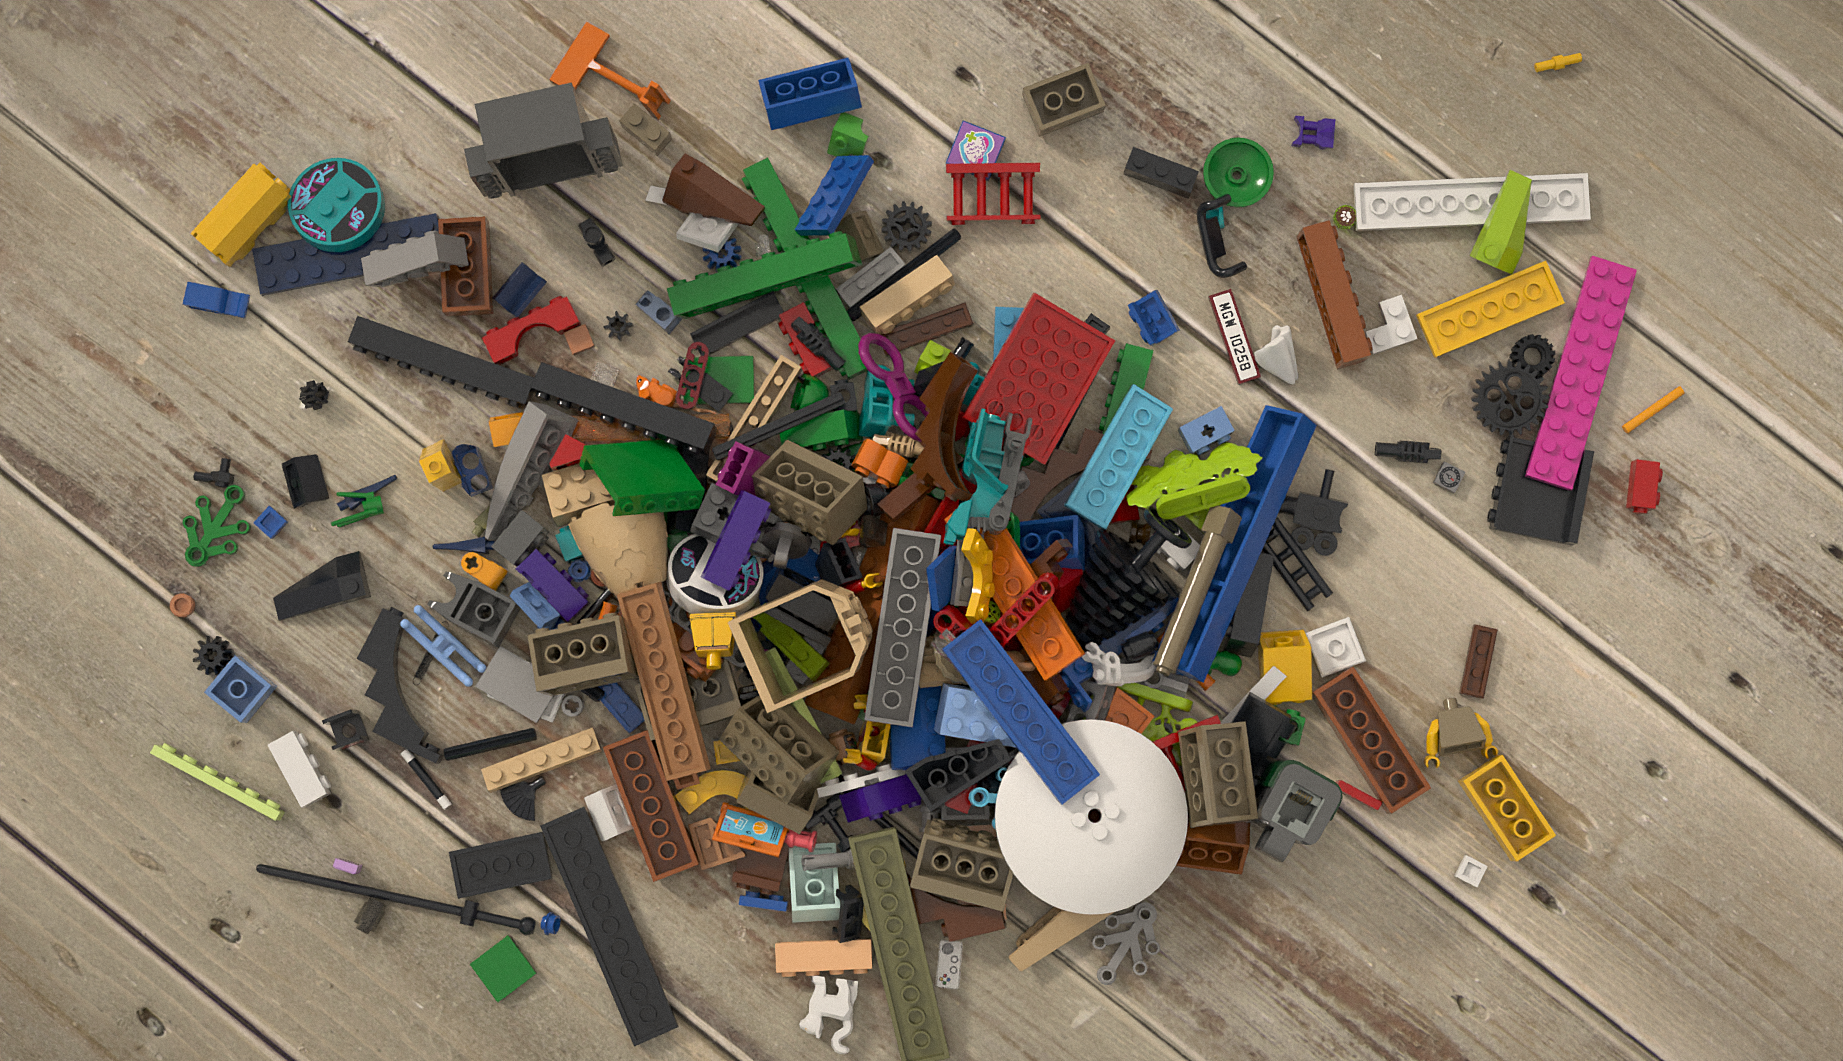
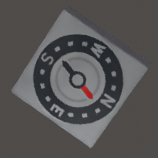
M1444 461L1433 483L1454 494L1465 471Z

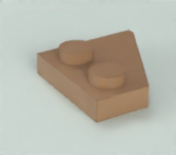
M712 817L688 824L702 870L747 857L740 847L712 840L717 826V822Z

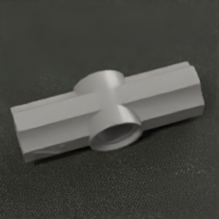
M1123 657L1121 658L1122 660L1125 661L1124 664L1138 663V662H1134V661H1132V660L1128 662V661L1126 660V658H1123ZM1155 667L1154 672L1159 676L1157 684L1152 685L1147 680L1136 682L1184 698L1190 679L1170 673L1169 676L1158 673L1156 671L1157 667Z

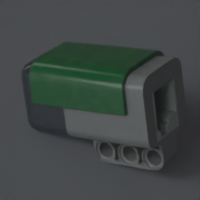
M1279 760L1271 763L1256 785L1259 787L1255 794L1258 819L1251 821L1264 828L1256 843L1255 850L1275 861L1283 862L1294 843L1304 845L1316 843L1328 822L1332 821L1342 802L1343 796L1340 786L1335 781L1301 762Z

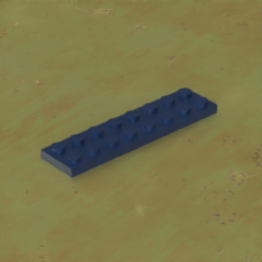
M434 213L383 223L367 242L357 248L343 252L323 251L311 246L304 239L254 248L252 252L260 295L264 296L362 277L364 273L361 258L369 256L370 252L374 250H386L391 244L406 243L408 238H421L425 236L424 233L439 231L438 215Z

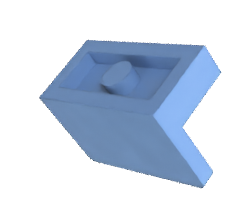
M530 582L514 589L510 594L514 602L539 628L553 629L560 614Z

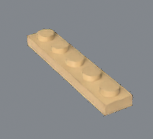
M592 727L481 769L487 789L492 793L596 754L602 750L596 732Z

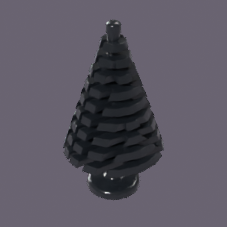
M1147 506L1143 517L1155 532L1140 550L1135 546L1133 548L1128 541L1110 531L1107 533L1106 530L1099 529L1096 532L1094 539L1096 543H1093L1089 552L1091 557H1087L1085 562L1086 571H1083L1079 580L1081 587L1077 586L1074 593L1076 598L1074 601L1072 599L1069 605L1072 613L1068 612L1065 618L1066 624L1084 653L1089 652L1085 648L1088 643L1093 642L1098 646L1101 645L1104 640L1103 638L1110 639L1116 636V631L1126 630L1130 623L1134 624L1142 618L1141 615L1145 617L1153 613L1152 608L1159 609L1165 606L1167 601H1173L1179 597V591L1174 582L1154 561L1151 563L1150 559L1166 540L1184 549L1191 545L1192 540L1172 519L1161 518L1153 507Z

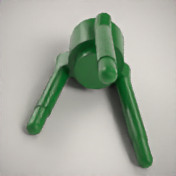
M337 492L336 495L339 497L366 498V501H362L363 512L333 521L331 526L337 525L340 528L368 517L384 514L381 497H374L373 492Z

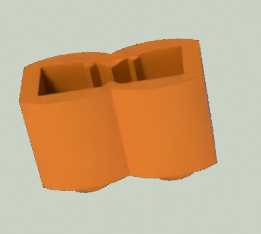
M867 438L863 441L851 466L856 469L855 472L865 478L870 476L876 480L875 483L880 484L884 489H888L889 487L894 488L897 486L908 460Z

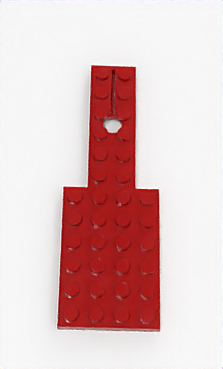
M1033 293L962 417L971 423H976L982 408L988 414L1001 417L1002 421L1006 420L1008 413H1013L1010 431L1024 434L1027 419L1029 417L1033 418L1023 455L1025 453L1045 465L1115 340L1037 293ZM961 466L959 469L961 479L973 495L976 492L977 486L963 477ZM944 495L924 533L941 535L938 556L950 546L943 544L946 533L945 525L947 524L944 519L951 515L959 506V499L955 502L946 495Z

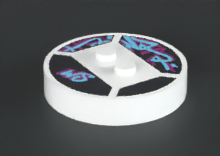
M696 534L683 539L673 549L667 569L666 583L669 593L675 602L691 614L735 612L739 616L749 610L758 599L763 581V566L760 558L750 555L746 565H741L738 571L740 578L735 587L731 586L730 590H726L700 577L716 543Z

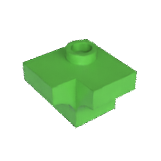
M846 112L841 113L833 128L827 153L835 157L863 155L869 137L861 130L863 119Z

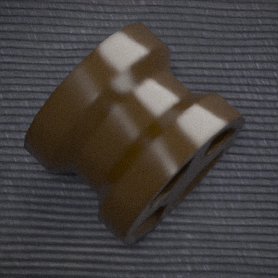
M1132 520L1128 543L1134 544L1137 542L1143 546L1150 538L1151 526L1148 523L1139 524L1138 521Z

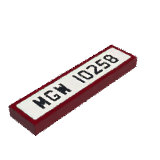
M1229 289L1210 295L1208 298L1237 384L1240 385L1261 378L1232 290Z

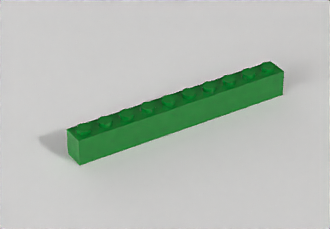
M767 157L743 169L745 177L741 179L747 191L752 189L755 195L753 199L765 207L763 213L766 218L762 220L768 232L773 231L776 237L773 242L778 252H784V248L792 245H797L798 248L807 245L806 241L810 240L809 237L800 236L795 231L799 223V217L769 158ZM829 276L796 285L799 293L804 292L808 299L804 303L810 315L815 313L818 319L815 322L817 329L826 335L827 339L832 342V348L846 361L839 369L841 376L846 375L848 380H851L867 372V368L859 356L858 344L860 337Z

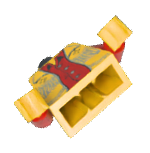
M855 695L857 702L854 703V708L864 709V712H866L868 695ZM864 720L859 732L857 749H845L848 755L847 758H843L844 763L856 764L867 771L874 770L876 765H879L885 758L891 724Z

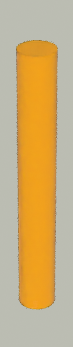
M1678 386L1622 426L1623 430L1628 434L1685 394L1684 390Z

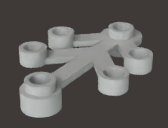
M1142 902L1136 905L1131 913L1117 916L1111 914L1105 918V925L1109 929H1115L1119 924L1134 922L1128 931L1093 937L1092 945L1099 950L1105 948L1106 945L1121 942L1108 965L1101 966L1097 971V978L1102 984L1110 985L1116 980L1115 971L1129 948L1131 949L1134 962L1132 966L1133 972L1137 975H1144L1147 972V965L1143 962L1137 935L1143 927L1147 941L1145 945L1146 952L1150 955H1156L1160 951V945L1155 940L1152 926L1157 917L1156 909L1152 904ZM1143 910L1149 911V917L1147 919H1143L1141 917V912ZM1114 917L1116 919L1115 926L1108 925L1109 918ZM1097 938L1104 940V944L1100 947L1095 945ZM1149 944H1156L1157 949L1155 952L1148 950ZM1139 963L1144 965L1142 972H1137L1135 969ZM1105 971L1111 972L1109 980L1103 979L1102 975Z

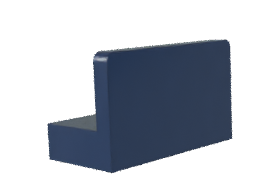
M521 262L492 298L509 313L518 317L547 281L537 275L525 263Z

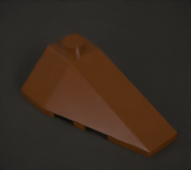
M686 153L671 170L662 199L663 203L681 213L702 214V217L710 218L712 216L722 218L726 222L752 226L765 210V207L713 169Z

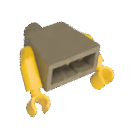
M1456 698L1445 699L1443 701L1445 711L1438 712L1437 718L1431 722L1426 735V752L1429 754L1424 759L1426 767H1429L1428 761L1430 759H1435L1436 768L1439 767L1440 761L1436 757L1437 753L1440 757L1481 749L1482 756L1488 759L1487 751L1491 748L1493 755L1497 756L1498 749L1492 745L1493 737L1489 723L1478 713L1473 712L1471 707L1459 708Z

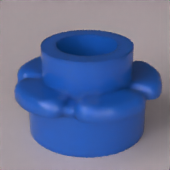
M576 559L571 562L568 574L573 578V581L582 582L590 577L591 567L587 561Z
M553 912L543 916L541 929L544 930L545 935L558 933L561 923L560 916L554 915Z

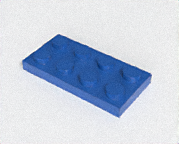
M869 155L836 156L827 174L821 180L815 195L811 198L807 209L800 217L795 231L800 236H829V234L834 233L874 160Z

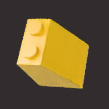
M1304 629L1261 632L1258 645L1260 680L1273 666L1287 676L1265 701L1272 705H1278L1288 701L1303 703L1306 700H1312L1311 645Z

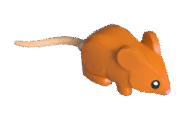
M637 376L636 386L639 397L670 408H680L676 403V390L666 384L661 386L655 378H652L650 382L645 377ZM697 407L691 409L700 413L716 414V412Z

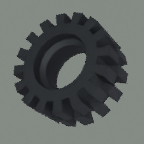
M1531 334L1515 343L1511 349L1510 358H1512V366H1515L1517 360H1520L1521 367L1523 368L1527 364L1524 359L1526 349H1537L1541 354V360L1537 365H1530L1529 372L1534 369L1538 370L1535 376L1537 378L1552 368V364L1555 362L1553 356L1556 354L1555 351H1552L1554 346L1552 343L1549 344L1547 342L1548 339L1546 337L1543 339L1541 338L1542 335L1534 336V334Z

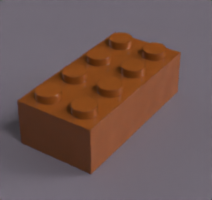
M485 216L438 219L439 234L464 238L469 264L464 267L450 265L449 271L441 272L442 312L447 317L494 314L490 225L488 219Z

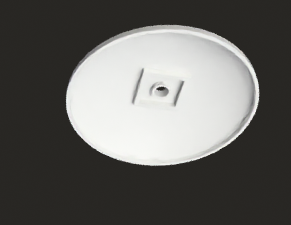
M1103 720L1067 722L1062 724V726L1100 775L1063 805H1060L1019 751L1008 766L997 793L995 804L997 840L1002 855L1014 876L1040 900L1064 911L1091 915L1116 912L1131 907L1150 896L1163 884L1175 868L1182 853L1187 834L1188 812L1185 793L1178 774L1169 759L1152 741L1142 734L1118 723ZM1091 809H1097L1100 812L1101 819L1099 822L1092 823L1088 819V812Z

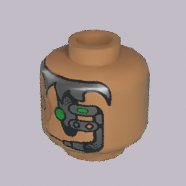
M842 729L829 734L830 738L827 740L840 752L835 759L836 762L840 761L841 765L847 763H844L843 758H847L848 755L845 749H857V740L853 732H847V729Z

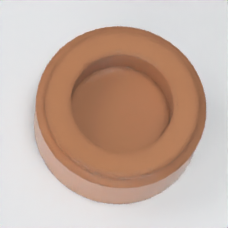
M177 594L170 601V610L177 617H188L195 610V601L187 594Z

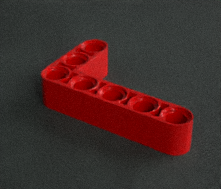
M1049 572L1040 575L989 628L992 634L995 631L1001 633L1003 640H996L1002 647L1057 591L1059 580L1056 575ZM1041 582L1049 583L1051 590L1043 589ZM1025 599L1033 600L1035 607H1029L1025 603ZM951 605L943 607L934 617V626L950 642L960 635V631H966L972 626L967 617ZM942 615H948L952 623L945 622ZM1009 615L1016 616L1019 620V623L1015 624L1011 622L1009 619Z

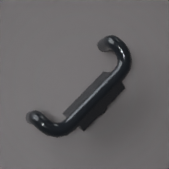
M1229 194L1203 202L1198 207L1196 213L1205 259L1210 271L1220 278H1228L1247 269V264L1244 261L1226 269L1220 268L1216 262L1217 258L1226 255L1218 217L1214 216L1206 219V212L1230 203L1232 199Z

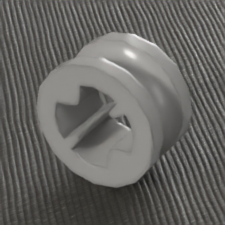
M574 695L565 697L561 704L563 712L571 717L580 715L584 709L582 699ZM571 699L575 703H579V708H576L577 711L574 713L570 709L567 710L566 707L567 704H570L568 701Z

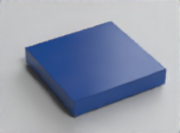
M950 545L926 568L932 610L940 611L951 601L957 546Z

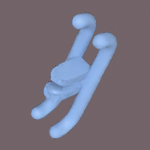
M416 605L414 613L431 627L438 636L433 642L430 641L407 619L401 620V627L465 686H472V678L455 664L449 656L454 650L457 651L480 673L486 670L485 664L422 606Z

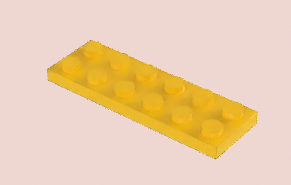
M1543 261L1417 314L1416 317L1432 354L1436 358L1561 306L1565 302L1547 261Z

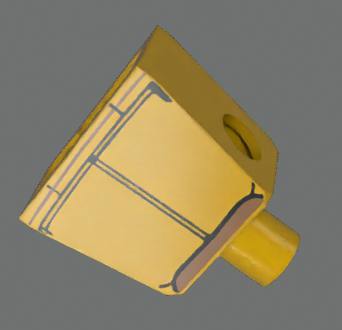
M735 612L690 614L695 651L698 657H707V669H720L721 657L733 655L735 638L728 622L737 617Z

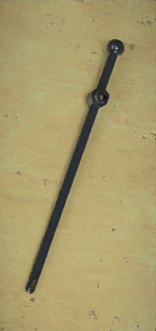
M264 864L256 866L257 872L270 876L460 916V924L474 927L475 920L517 928L523 935L533 934L536 927V920L530 916L516 919L479 911V903L465 900L464 907L275 866Z

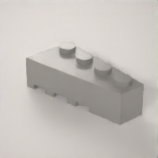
M429 231L424 233V237L408 238L406 243L391 244L386 250L371 251L369 256L361 258L365 285L382 288L408 281V278L429 276L428 272L449 271L450 265L468 266L465 240L461 237L439 234V231Z

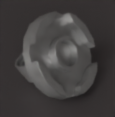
M784 522L776 523L775 527L770 528V525L766 527L762 540L763 545L775 555L773 567L786 569L788 559L801 558L807 554L811 540L808 534L805 536L801 533L802 528Z

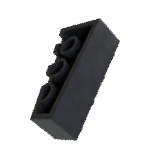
M1260 553L1225 633V651L1251 658L1258 647L1274 555Z

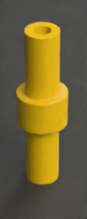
M1577 53L1564 57L1562 55L1554 56L1551 60L1535 63L1534 68L1536 72L1549 69H1564L1566 65L1582 62V55Z

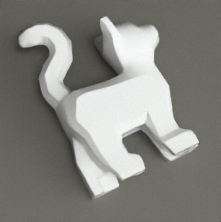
M812 976L815 990L809 1001V1013L804 1019L800 1020V1029L808 1034L816 1035V1038H820L824 1028L823 1017L841 1020L843 1028L834 1033L831 1039V1046L838 1054L845 1055L850 1049L847 1046H843L841 1040L850 1035L853 1029V1004L857 997L858 981L836 979V985L839 988L837 995H830L826 993L825 977Z

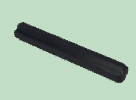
M529 728L445 748L443 751L444 757L449 761L537 740L535 728Z

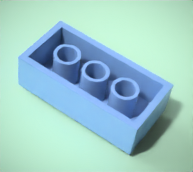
M943 683L934 727L937 733L981 742L1000 739L1003 745L1016 747L970 687Z

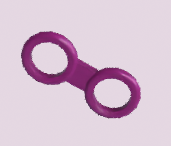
M868 333L862 336L858 344L862 363L876 378L885 381L895 399L892 407L898 426L911 439L921 442L922 440L915 434L917 429L906 419L903 405L906 403L915 406L922 412L925 418L928 412L924 409L926 405L919 400L920 397L914 394L915 390L904 372V361L901 353L889 339L878 333ZM869 344L879 345L887 351L893 361V371H886L874 362L869 352Z

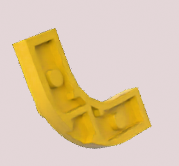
M967 528L961 550L972 566L973 589L965 616L973 625L980 619L984 623L989 614L990 597H993L995 593V586L992 583L993 553L988 549L987 544L977 529Z
M728 770L709 772L699 777L700 784L682 789L675 795V798L690 815L708 799L716 795L726 794L737 799L745 775Z

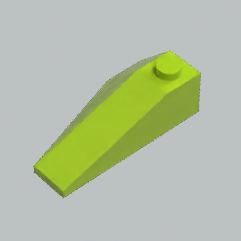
M1509 170L1469 256L1509 274H1513L1523 253L1532 179Z

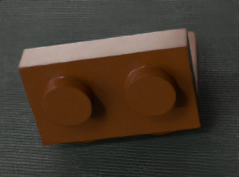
M787 843L783 844L779 858L741 848L747 857L737 860L736 869L732 876V882H737L736 887L750 890V886L759 887L760 893L773 895L774 891L779 892L789 852Z

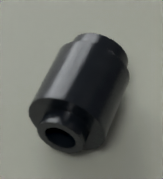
M1147 631L1125 640V643L1121 644L1122 652L1128 662L1131 660L1135 662L1156 653L1155 648L1158 647L1154 634L1149 635Z

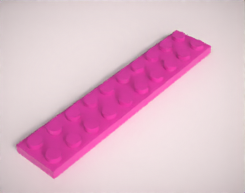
M1593 255L1590 257L1547 401L1548 408H1545V416L1542 417L1525 477L1569 491L1572 490L1636 276V269Z

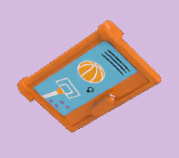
M723 802L720 810L721 815L712 840L779 858L787 832L789 833L790 829L752 810Z

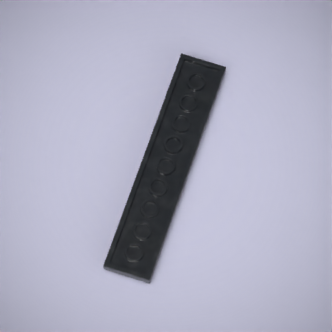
M584 806L541 825L540 827L634 1047L679 1027L586 807Z

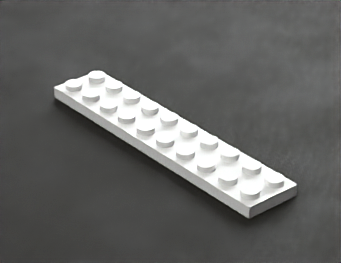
M1588 173L1525 176L1532 179L1526 224L1589 221L1591 219ZM1506 177L1355 183L1353 187L1356 231L1484 226Z

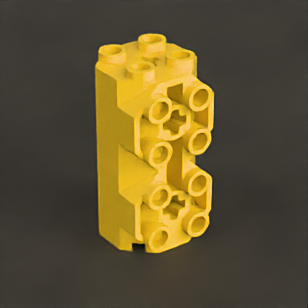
M260 162L258 165L253 164L190 234L215 256L219 257L223 263L231 267L235 261L243 260L255 246V240L267 226L274 225L286 212L288 200L292 197L289 194L290 188L279 178H276L274 181L273 179L276 176Z

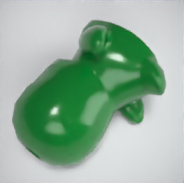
M1225 650L1217 651L1208 674H1211L1212 670H1218L1226 676H1235L1241 670L1242 659L1237 654Z

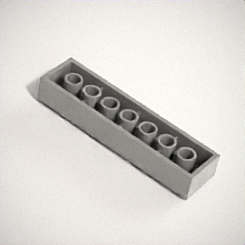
M893 528L864 720L913 727L931 607L926 568L938 557L941 535Z

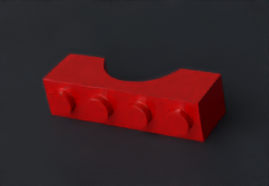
M558 296L550 300V305L541 308V306L535 307L528 312L529 315L521 319L520 317H515L507 322L508 325L501 329L495 327L487 331V336L482 337L493 362L501 365L518 357V347L521 338L533 328L548 327L562 335L566 331L581 326L567 296L564 298Z

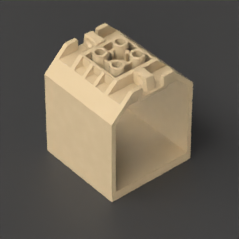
M822 579L743 613L728 622L767 713L854 676L862 665L873 636L872 627L868 619H866L868 617L866 611L862 607L859 598L855 597L854 592ZM814 590L830 596L856 656L852 666L784 695L750 618Z

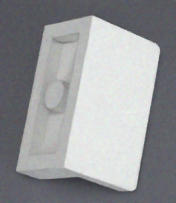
M617 784L584 798L601 841L608 840L633 829Z

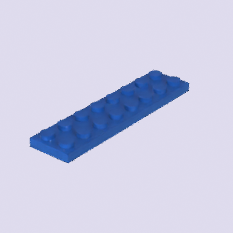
M981 619L941 649L1060 805H1063L1100 775Z

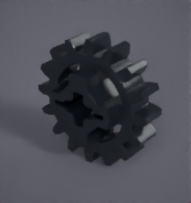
M902 201V207L900 208L894 204L893 212L886 211V215L889 218L882 219V223L887 225L881 228L882 233H888L884 237L885 242L891 240L890 247L899 246V252L907 248L908 252L911 253L914 246L917 250H920V242L927 244L928 240L925 236H931L932 232L927 229L932 226L931 221H926L929 213L922 214L923 206L916 209L914 202L910 204V207L906 206L905 201ZM901 213H906L903 217L899 219L895 218L897 215ZM914 215H916L921 220L922 226L921 224L916 223V221L914 220ZM910 223L911 228L907 232L903 231L902 226ZM891 228L898 232L900 235L899 240L893 235ZM919 236L917 239L908 242L909 238Z

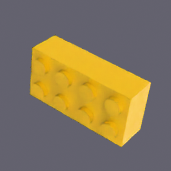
M1503 755L1493 757L1458 780V783L1510 861H1519L1556 836Z

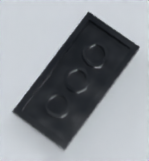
M543 832L449 852L458 899L553 879Z

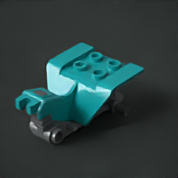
M981 409L976 423L973 422L971 425L962 465L963 477L976 485L977 489L970 500L960 503L945 525L944 544L953 546L956 540H962L963 536L966 535L967 528L977 529L978 532L982 529V534L987 531L993 535H998L1007 527L1020 465L1023 459L1024 446L1030 434L1033 418L1029 417L1027 419L1024 434L1010 431L1013 413H1008L1006 420L1002 421L1001 417L985 412V409Z

